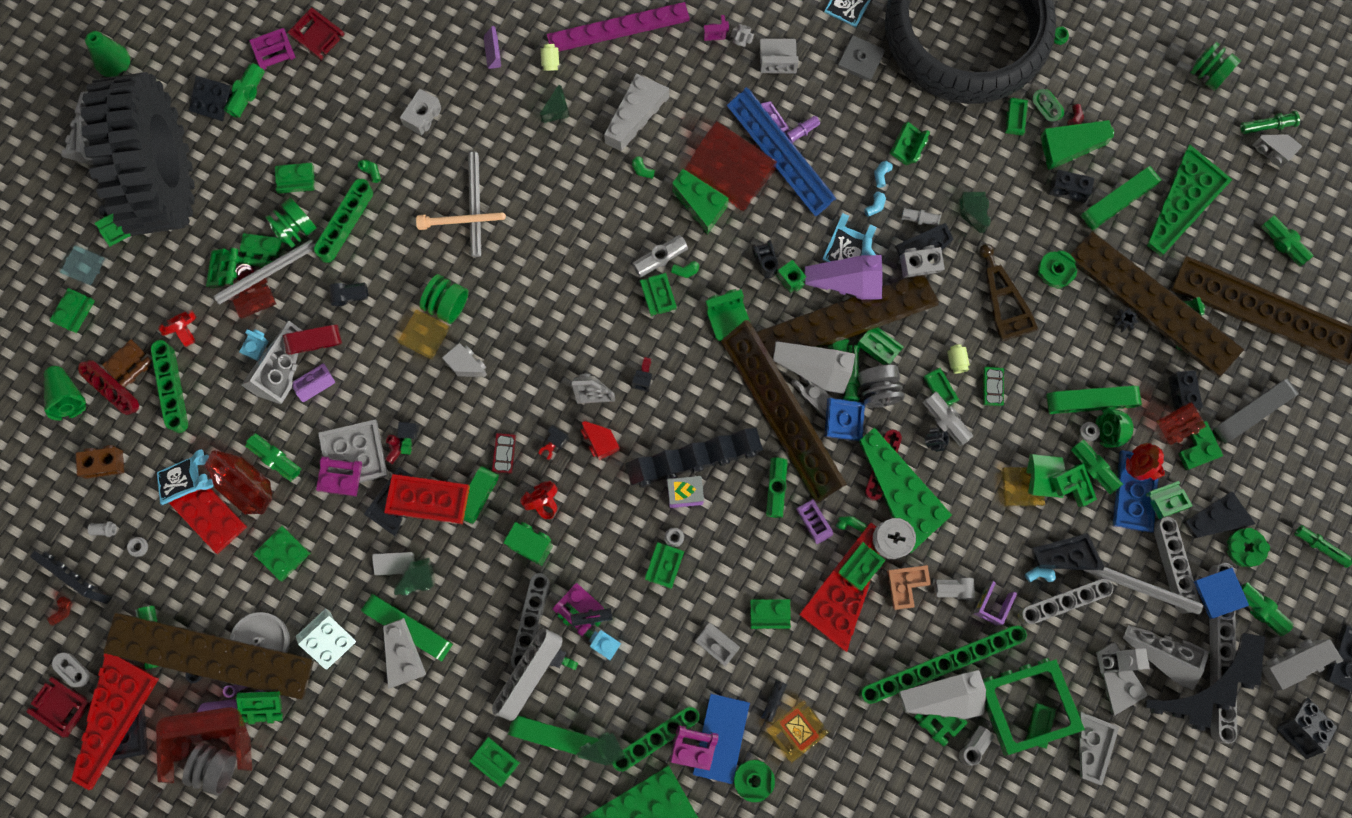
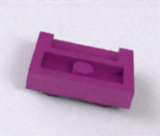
M284 28L249 40L257 62L263 70L276 63L296 58ZM283 49L287 50V52L263 60L264 56Z
M322 456L316 491L357 497L362 461L348 462L332 460L329 457ZM328 468L353 470V475L329 473Z
M576 583L552 610L556 614L562 615L572 625L571 613L564 607L567 603L572 605L579 613L588 612V609H593L594 611L605 608ZM578 625L575 628L582 637L592 625Z
M679 725L676 730L669 761L710 771L715 746L718 743V734L693 731ZM686 737L705 741L708 744L707 747L684 743L682 740Z

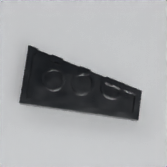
M34 550L30 558L82 596L104 604H108L112 597L95 587L94 584L81 578L80 574L69 570L68 565L59 560H54L55 556L47 551L41 553Z

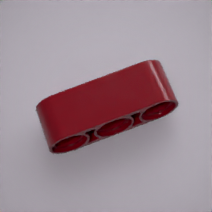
M338 325L282 335L286 355L342 344Z

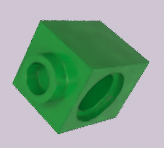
M793 260L781 267L776 275L789 293L794 290L797 292L805 285L806 276ZM794 275L797 280L791 281L788 279V276Z

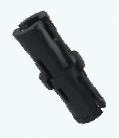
M611 607L594 611L593 609H588V612L571 614L572 627L585 624L595 625L597 622L613 620Z
M775 680L771 695L767 697L768 703L761 716L762 719L766 720L770 712L768 721L772 723L774 722L778 707L782 705L781 699L788 686L782 683L780 690H778L781 683L778 680Z

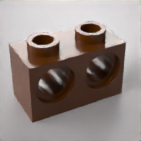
M114 445L103 446V449L98 450L95 448L83 449V452L76 453L77 476L89 479L123 474V451ZM110 456H112L113 459H112V461L108 464V463H107V460H108V458H109ZM93 459V463L88 467V462Z

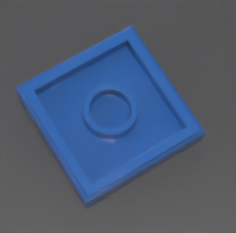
M828 398L824 437L859 441L863 438L864 403Z
M1233 568L1193 581L1210 619L1249 606Z

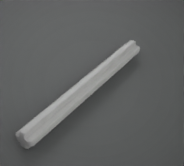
M469 152L470 215L480 214L479 155L477 152ZM470 222L472 257L481 256L480 222Z
M312 240L307 241L214 295L215 301L218 304L227 301L313 251L315 243Z
M1104 567L1103 570H1084L1193 613L1200 614L1203 605L1199 602Z

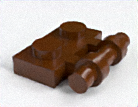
M131 339L102 366L116 380L123 375L124 378L118 383L125 388L129 383L132 384L142 371L145 372L149 369L148 366L153 360L147 356L142 361L141 358L146 353ZM137 365L132 371L128 372L132 366Z

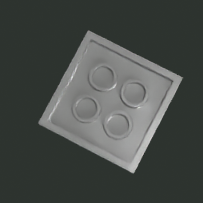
M376 420L318 433L324 457L348 462L362 461L359 483L388 476ZM328 468L329 473L353 475V470Z

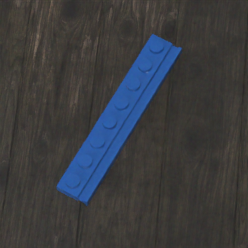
M745 87L744 91L739 93L727 105L728 108L814 216H818L837 198L749 88Z

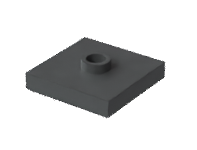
M852 36L837 68L870 82L885 53V49Z

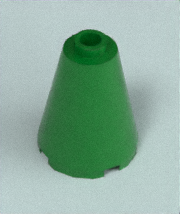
M98 31L87 34L85 38L87 49L95 69L102 76L116 77L123 70L126 71L128 69L130 55L124 46Z
M48 367L43 373L44 410L47 417L52 420H63L62 417L69 416V418H74L86 409L85 398L62 367Z

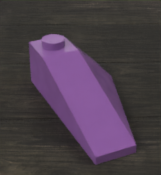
M862 255L805 267L806 285L825 290H836L844 295L848 293L862 300L882 299L881 255Z

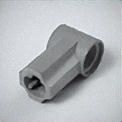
M974 578L935 580V597L975 599Z
M978 726L965 748L960 750L959 759L962 764L973 766L981 762L982 755L995 737L989 730ZM969 750L974 754L972 762L968 761L966 757Z

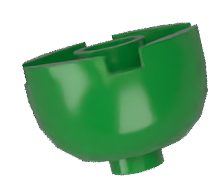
M1116 409L1102 411L1104 413L1097 417L1095 423L1100 430L1099 436L1102 441L1100 444L1106 448L1121 447L1128 443L1134 431V425L1130 416Z

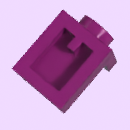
M721 15L720 24L711 23L704 25V41L725 40L726 32H729V22L725 21V15Z

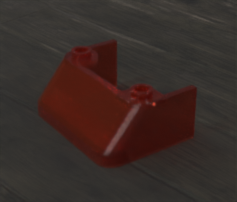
M227 707L162 718L156 726L157 782L174 783V762L182 761L188 756L190 750L189 743L229 737L231 749L237 751V770L252 771L251 739L240 711L236 708Z

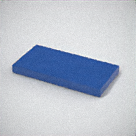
M1121 450L1117 478L1123 485L1116 490L1113 526L1152 533L1154 532L1155 511L1150 503V497H1147L1146 494L1158 489V479L1136 480L1128 474L1125 468L1127 458L1131 459L1134 453Z
M710 694L702 733H717L719 736L718 743L715 746L710 771L694 767L693 775L733 784L750 705L749 702ZM700 741L699 746L707 747L708 742Z

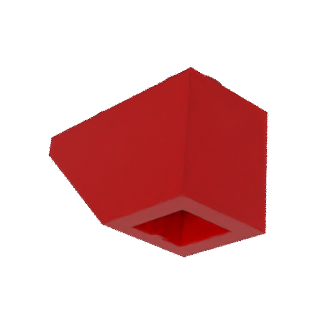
M587 421L582 422L583 429H581V433L585 440L589 439L591 443L589 449L593 457L597 456L601 460L620 451L619 445L610 429Z

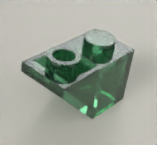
M963 192L959 199L961 217L979 233H985L991 223L990 216L987 215L989 199L986 198V192Z
M430 558L409 563L395 585L394 595L400 594L405 596L411 594L412 591H427L434 587L435 576Z
M608 732L600 735L597 738L599 741L591 745L589 742L580 747V752L577 753L580 759L608 767L626 757L615 734H609Z

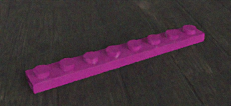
M685 2L549 33L547 38L549 44H554L558 51H564L688 22L690 17Z

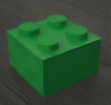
M515 522L504 541V544L509 549L540 566L544 564L553 548L549 536L540 531L536 534L534 529L524 522L521 524Z

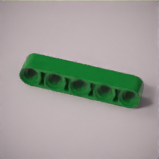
M1149 166L1090 207L1080 217L1091 230H1094L1154 188L1162 179Z
M357 179L353 183L317 241L314 252L322 262L330 263L335 259L370 202L373 190L367 180ZM362 188H367L364 192H360ZM353 203H357L355 207L350 208ZM348 218L345 223H341L342 219ZM338 234L336 238L331 239L332 235ZM329 249L326 254H321L323 250Z
M157 340L151 346V354L164 424L173 432L182 433L188 428V419L175 350L165 341ZM166 348L165 352L160 354L161 350ZM169 365V369L164 372V368ZM172 383V388L167 390V386ZM176 401L175 406L170 408L171 403ZM179 419L178 425L173 427L174 421Z
M1139 386L1057 391L1046 394L1049 414L1126 409L1142 406Z
M374 594L370 595L360 610L384 626L404 618L415 646L440 661L444 660L453 645L450 641Z
M693 707L683 709L617 753L612 760L613 767L619 772L628 770L675 738L676 733L672 734L667 730L670 722H676L678 725L689 729L698 722V711ZM688 710H692L696 714L693 722H687L684 718ZM654 733H659L662 737V741L658 745H654L650 741V737ZM640 744L644 747L645 753L642 756L634 754L633 748L635 745ZM619 756L627 758L628 764L626 767L620 768L616 764V759Z
M518 715L511 721L507 734L603 762L608 741Z

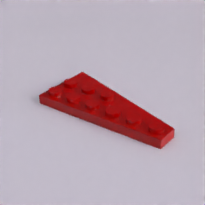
M871 522L799 614V616L846 653L870 581L862 591H859L845 580L844 577L839 575L838 572L862 542L879 554L873 544V533L876 526Z
M105 653L103 656L105 657L103 666L99 671L100 678L97 688L94 690L87 717L86 732L83 733L81 740L83 741L81 751L77 756L71 781L87 790H92L159 680L158 677L130 661Z

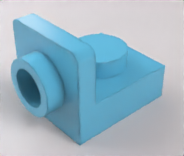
M247 329L245 333L248 336L239 353L258 361L269 341L264 338V333L256 329L253 332Z
M602 630L599 633L595 631L589 640L592 643L590 647L610 661L621 645L620 642Z

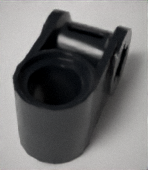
M771 240L761 245H752L753 255L762 276L765 278L774 277L777 273L778 261ZM771 265L774 268L769 270L765 266Z

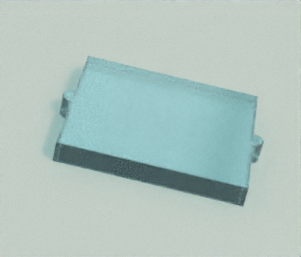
M74 246L69 257L66 258V263L60 273L91 286L96 275L100 273L99 270L105 258Z

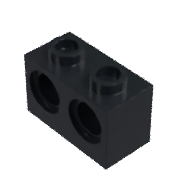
M1058 169L1051 179L1048 195L1085 203L1092 194L1094 178Z
M1196 370L1176 372L1168 377L1175 414L1194 413L1203 408Z

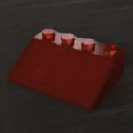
M716 121L684 170L728 197L731 204L744 212L774 173L777 161Z

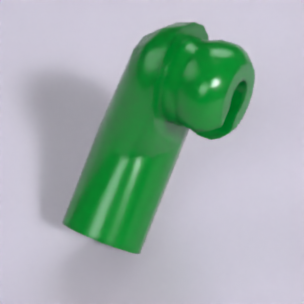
M640 156L632 160V167L638 176L654 178L655 170L646 168Z
M360 160L358 162V168L370 174L373 183L381 181L379 169L375 163L368 160Z
M841 516L837 519L836 527L840 530H845L846 526H851L862 533L866 529V524L853 516Z

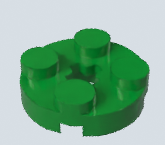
M1065 251L1049 252L1039 263L1038 276L1048 286L1061 289L1069 285L1077 275L1075 259ZM1053 266H1060V271H1062V273H1056L1054 271L1055 269L1053 268Z
M1253 528L1237 530L1227 540L1229 558L1241 567H1255L1262 564L1270 551V545L1265 537ZM1244 543L1251 546V552L1244 551Z
M748 760L742 763L736 770L734 786L738 794L746 801L761 802L774 790L775 777L770 767L764 762ZM753 775L760 779V783H756V787H752V783H749V779Z

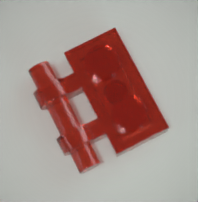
M267 278L237 294L239 298L233 300L241 319L277 304L270 287L265 286L262 288L263 284L268 283ZM255 288L256 291L246 294L247 291Z
M1192 402L1156 421L1170 445L1176 442L1180 443L1191 434L1196 435L1200 432L1199 430L1206 427Z

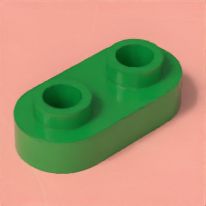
M1040 89L1034 93L1033 103L1048 121H1058L1063 117L1064 108L1051 91ZM1043 95L1046 96V101L1042 100ZM1054 109L1057 110V115L1053 114Z

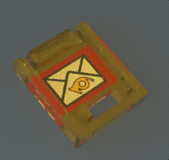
M802 700L766 729L791 763L829 733L827 729L822 731V733L818 732L824 725L810 706L803 711L801 710V707L806 704L805 700ZM783 732L794 747L787 751L776 735Z

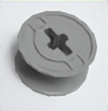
M892 518L880 523L873 533L875 550L887 559H897L908 555L916 543V534L913 527L907 521L900 518ZM895 535V538L901 539V541L893 543L894 539L888 537Z

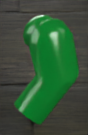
M696 261L690 262L685 267L674 264L671 273L683 278H689L698 272L699 264Z

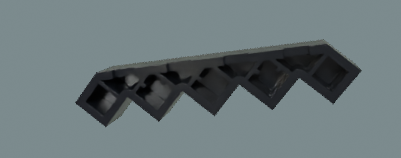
M748 428L732 435L717 436L706 442L690 443L680 449L664 450L651 457H638L625 463L631 486L639 485L640 488H643L659 480L675 479L678 475L689 472L698 473L704 471V468L718 464L719 466L730 464V461L744 457L746 459L756 457V453L762 451L763 447L757 428Z

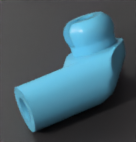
M888 161L881 162L874 172L878 188L886 186L884 175L893 168V165Z
M1038 566L1025 574L1029 582L1038 577L1045 578L1047 582H1053L1056 579L1053 569H1042Z

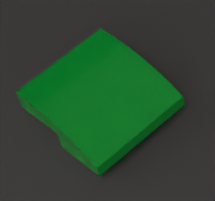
M1030 454L1026 472L1031 474L1028 494L1063 498V496L1057 495L1051 479L1065 471L1062 457Z

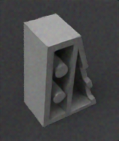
M1307 639L1299 643V648H1291L1282 653L1284 656L1281 658L1275 657L1266 661L1267 665L1262 667V672L1273 690H1284L1307 679L1306 676L1315 671H1324V666L1330 663L1338 664L1343 662L1330 639L1315 641Z

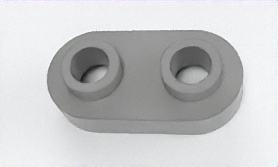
M60 653L54 657L52 662L53 669L70 686L82 687L87 684L90 678L89 671L72 654ZM68 660V665L65 667L64 661ZM81 673L82 678L78 680L77 676Z

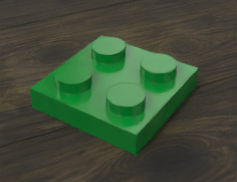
M281 526L254 553V556L279 581L283 582L311 553L284 526Z

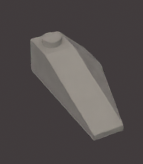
M287 321L241 386L258 397L282 404L292 388V378L296 371V361L299 354L286 355L282 335L303 330Z
M775 342L772 360L825 391L844 394L853 371L855 354L832 349Z
M580 374L579 377H575L572 381L577 404L615 401V394L595 376H591V374Z
M1128 625L1123 639L1135 649L1146 648L1149 661L1173 681L1183 687L1194 690L1203 674L1209 651L1184 640L1182 643L1175 642L1169 636L1165 635L1164 638L1157 637L1151 631Z
M978 670L899 692V696L905 713L940 715L941 717L969 719L984 715L986 688Z

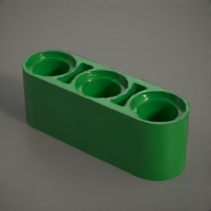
M483 466L478 469L469 485L470 489L464 521L471 525L474 524L498 481L499 475Z

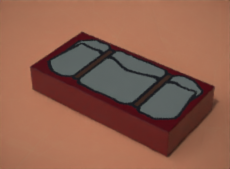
M496 433L493 472L512 474L516 435Z

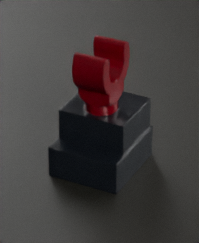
M644 357L641 371L636 370L632 381L633 389L649 392L652 380V373H648L651 366V358Z

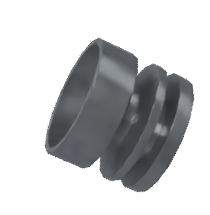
M877 366L866 369L858 374L860 387L869 389L862 394L863 398H867L864 400L865 407H886L905 398L904 393L899 392L903 389L902 385L893 384L900 380L898 366Z
M199 743L192 751L185 765L182 776L183 784L193 786L195 789H199L203 785L204 792L219 796L227 787L235 770L236 753L224 749L217 752L215 746Z

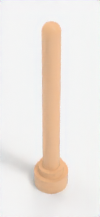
M502 212L437 218L417 215L416 224L418 230H427L431 225L504 220L506 215Z

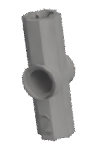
M678 235L663 245L655 246L651 252L634 261L632 265L636 273L643 277L654 269L665 266L669 260L688 250V246L683 237ZM662 253L665 257L658 259L656 255Z
M937 392L932 393L923 401V404L934 415L939 427L943 431H947L959 446L964 445L973 437V434L961 421L958 412L953 407H949Z

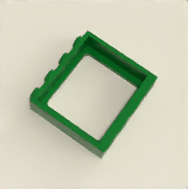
M1049 658L1040 660L1038 665L1031 667L1030 664L1019 667L1020 671L1012 673V670L1000 673L1001 677L994 679L993 676L982 679L986 688L985 708L1004 757L1085 730L1056 659L1052 661ZM1043 672H1049L1070 725L1016 743L1012 738L995 694V688Z

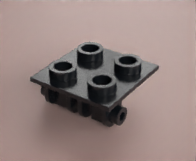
M196 75L189 111L224 121V108L228 99L232 96L231 85Z

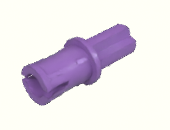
M813 116L803 123H798V126L787 132L786 136L792 143L802 136H807L809 131L820 125L818 117Z

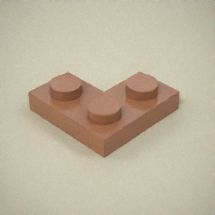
M928 565L888 570L893 609L914 608L912 588L931 585Z

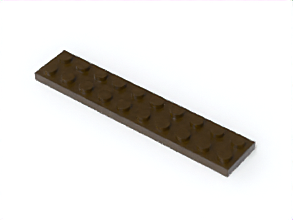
M1093 231L1071 254L1075 259L1076 267L1133 312L1137 313L1138 316L1218 379L1245 350Z
M1189 256L1183 258L1171 287L1172 291L1190 299L1200 297L1204 305L1346 366L1352 364V326Z
M925 275L908 277L883 286L882 299L862 300L855 296L756 333L773 359L775 342L822 348L938 306L939 300Z
M749 320L743 321L724 337L721 342L816 503H820L846 486L847 483Z
M121 613L114 614L103 652L113 656L266 692L280 691V695L300 700L304 699L314 663L312 658Z

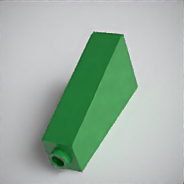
M1110 120L1045 129L1040 138L1047 169L1051 170L1108 145L1114 137V128L1111 126Z

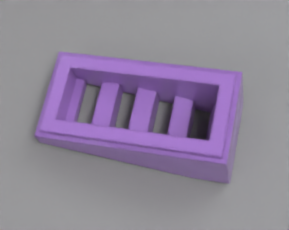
M813 499L796 508L816 544L833 536L831 527ZM811 508L814 509V511L810 512L807 515H804V512L810 510ZM815 515L818 516L817 518L813 519L812 521H810V522L808 521V519L814 517ZM819 522L822 523L818 527L814 529L812 528V526L818 524Z

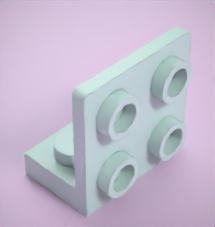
M326 608L296 635L298 645L325 669H328L356 642L333 619L332 614Z

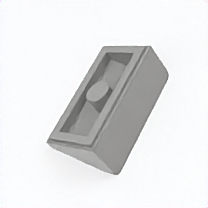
M414 553L372 554L374 575L415 573Z
M708 623L695 640L698 645L724 666L729 663L740 649L736 643L711 623Z

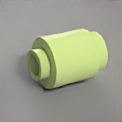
M544 44V48H540L543 71L558 70V48H555L554 44Z
M961 344L951 346L947 354L950 368L954 374L969 371L968 366L970 364L966 347H962Z

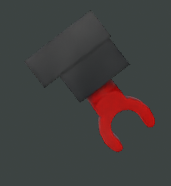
M553 425L548 430L549 434H551L547 439L549 443L539 450L540 455L544 451H549L547 460L552 458L555 447L561 450L569 440L567 434Z

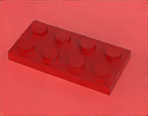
M392 474L384 513L463 525L470 486L468 484Z
M212 488L196 490L168 502L216 554H219L248 527Z

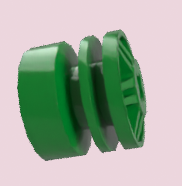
M1218 42L1204 51L1190 72L1194 76L1198 70H1201L1202 73L1197 78L1198 80L1202 79L1205 75L1209 76L1205 85L1214 92L1242 61L1233 53L1224 59L1222 56L1226 50L1225 47L1219 53H1216L1215 50L1220 45Z
M290 197L281 205L285 212L283 215L274 210L273 213L277 216V220L274 221L270 215H267L265 218L279 239L293 248L295 244L290 239L294 236L300 242L299 231L308 236L317 228Z
M437 274L430 280L421 296L420 309L425 312L428 311L430 315L437 313L438 319L447 324H452L462 312L469 291L457 283L451 286L450 279H445L444 276Z

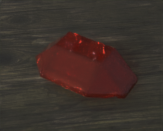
M213 450L204 466L209 471L215 489L244 514H264L272 501L270 480L242 457Z

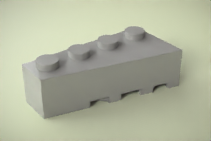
M636 74L604 134L605 144L622 151L637 135L641 127L646 125L649 118L669 99V88Z

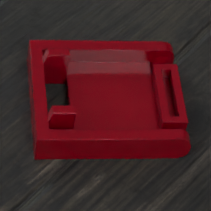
M312 7L287 32L293 40L319 60L323 59L321 52L327 55L340 41L337 35L341 37L345 35L340 28ZM310 20L314 22V24L304 34H302L301 30L305 27V25Z
M51 676L49 681L55 684V686L45 683L31 702V705L39 709L36 711L29 707L26 712L64 738L70 735L90 707L92 701L58 678ZM77 708L78 711L68 724L65 723L72 710Z

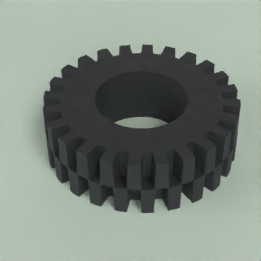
M148 72L92 80V83L86 87L88 93H84L82 98L86 107L81 108V117L87 125L81 126L82 136L89 141V146L84 147L85 156L92 158L94 166L89 169L91 178H98L99 185L96 191L99 198L106 197L104 208L107 214H113L114 224L117 227L122 226V232L125 234L130 233L131 236L185 228L184 225L190 223L189 217L193 215L191 205L195 202V197L190 190L195 189L194 180L189 175V172L193 171L192 162L187 160L186 152H190L188 143H183L184 128L182 124H177L179 114L176 107H171L169 93L164 92L163 84L160 81H156V77L153 74H148Z

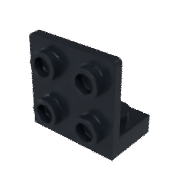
M1305 698L1295 716L1280 723L1276 729L1305 759H1309L1325 752L1337 727L1309 698Z

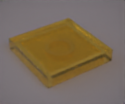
M415 310L398 343L432 360L450 326Z
M1027 467L1002 468L1005 506L1045 505L1044 496L1028 494L1031 474L1026 473Z

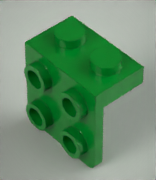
M736 289L729 290L722 296L713 295L705 302V309L718 341H721L743 321L749 320L743 303L744 295L742 289L737 291Z

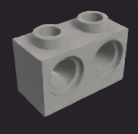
M934 245L923 247V250L918 251L916 248H910L900 255L903 278L940 273L945 270L941 247L935 248ZM928 255L934 258V264L928 261ZM910 258L916 261V266H912L909 263Z

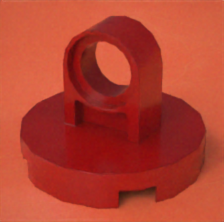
M190 310L188 314L185 311L167 320L168 325L165 327L161 324L158 330L162 336L176 332L183 345L187 347L195 343V339L187 325L197 317L193 310Z
M1144 443L1136 447L1132 451L1134 454L1131 459L1127 458L1125 468L1127 473L1136 480L1148 478L1156 480L1165 475L1162 466L1164 462L1163 451L1151 443Z
M542 482L534 486L535 491L530 494L527 491L521 497L520 503L525 510L536 509L538 514L544 519L553 518L557 511V505L553 497L558 489L554 482ZM544 506L550 507V508L552 509V512H551V513L546 512V511L543 509V507H544Z

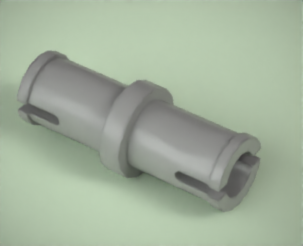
M904 208L902 220L915 221L921 225L925 223L939 226L941 218L940 214L927 213L922 209L917 211Z

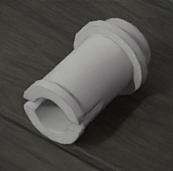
M112 522L90 523L88 526V534L90 536L105 535L106 537H111L117 531L116 524Z

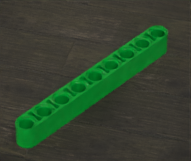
M1018 625L1008 627L870 683L860 689L859 698L866 704L876 703L901 691L908 690L1021 644L1025 641L1027 633L1023 627ZM1013 630H1016L1019 634L1017 641L1011 636ZM995 637L999 638L1001 641V646L999 648L995 647L993 644V640ZM977 644L983 648L981 655L975 652ZM958 652H962L965 655L963 663L957 660ZM941 659L947 663L945 670L939 668L938 663ZM923 666L929 671L926 678L920 674V669ZM904 674L910 677L908 685H904L901 680ZM886 681L892 684V690L889 693L883 689V684ZM867 689H871L874 692L872 700L865 698L864 694Z

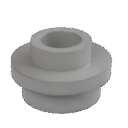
M1087 422L1081 426L1080 435L1084 440L1094 441L1099 437L1100 430L1095 423ZM1088 428L1093 430V434L1088 433Z
M670 528L665 533V542L668 546L679 547L684 541V534L678 528ZM671 535H677L678 540L672 541L670 538Z
M135 537L129 541L127 550L130 555L140 557L147 552L148 543L144 538ZM141 544V549L137 551L136 546Z

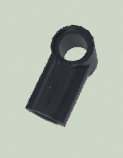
M365 282L349 285L344 283L329 285L332 306H344L348 302L367 300L369 296Z

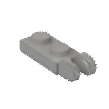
M793 379L791 383L801 393L800 395L826 420L827 399L832 397L825 390L810 381L803 379L809 385L804 389L798 380Z

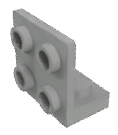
M796 39L760 40V73H797L799 62L798 56H796Z

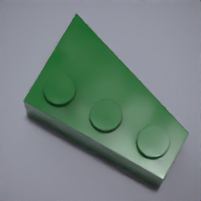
M684 169L681 170L672 183V192L684 207L690 211L696 222L698 221L704 232L708 235L727 209L729 198Z

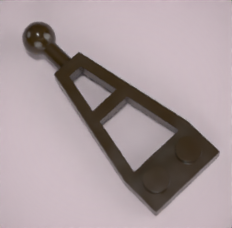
M983 244L979 249V254L986 259L989 266L985 272L994 324L1001 342L1036 332L1038 326L1030 308L1002 265L996 266L993 258V246ZM998 273L1006 286L1005 288L996 290L993 274ZM1011 294L1023 315L1001 320L997 297Z

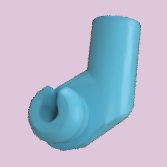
M876 192L873 195L875 197L873 205L864 209L867 217L883 210L886 201L885 194Z
M863 238L861 256L876 255L871 248L872 238Z

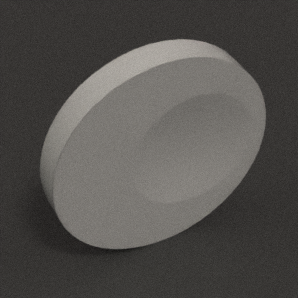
M264 612L252 613L242 618L235 625L230 636L231 640L287 652L290 644L289 632L284 622L277 616Z

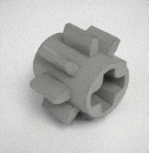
M739 24L738 28L734 27L731 33V37L734 38L733 43L743 47L747 43L750 44L754 34L750 33L751 28Z

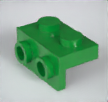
M904 123L890 154L904 165L916 163L921 157L920 153L923 147L928 142L930 131L925 130L921 132L911 123Z

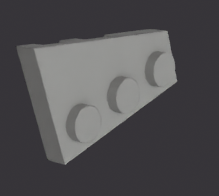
M403 618L383 626L388 689L426 675L405 619Z
M1111 643L1097 651V659V653L1120 651L1116 643ZM1133 671L1101 673L1102 677H1104L1112 716L1148 696Z
M1078 712L1085 728L1084 731L1079 732L1080 778L1102 786L1119 726Z

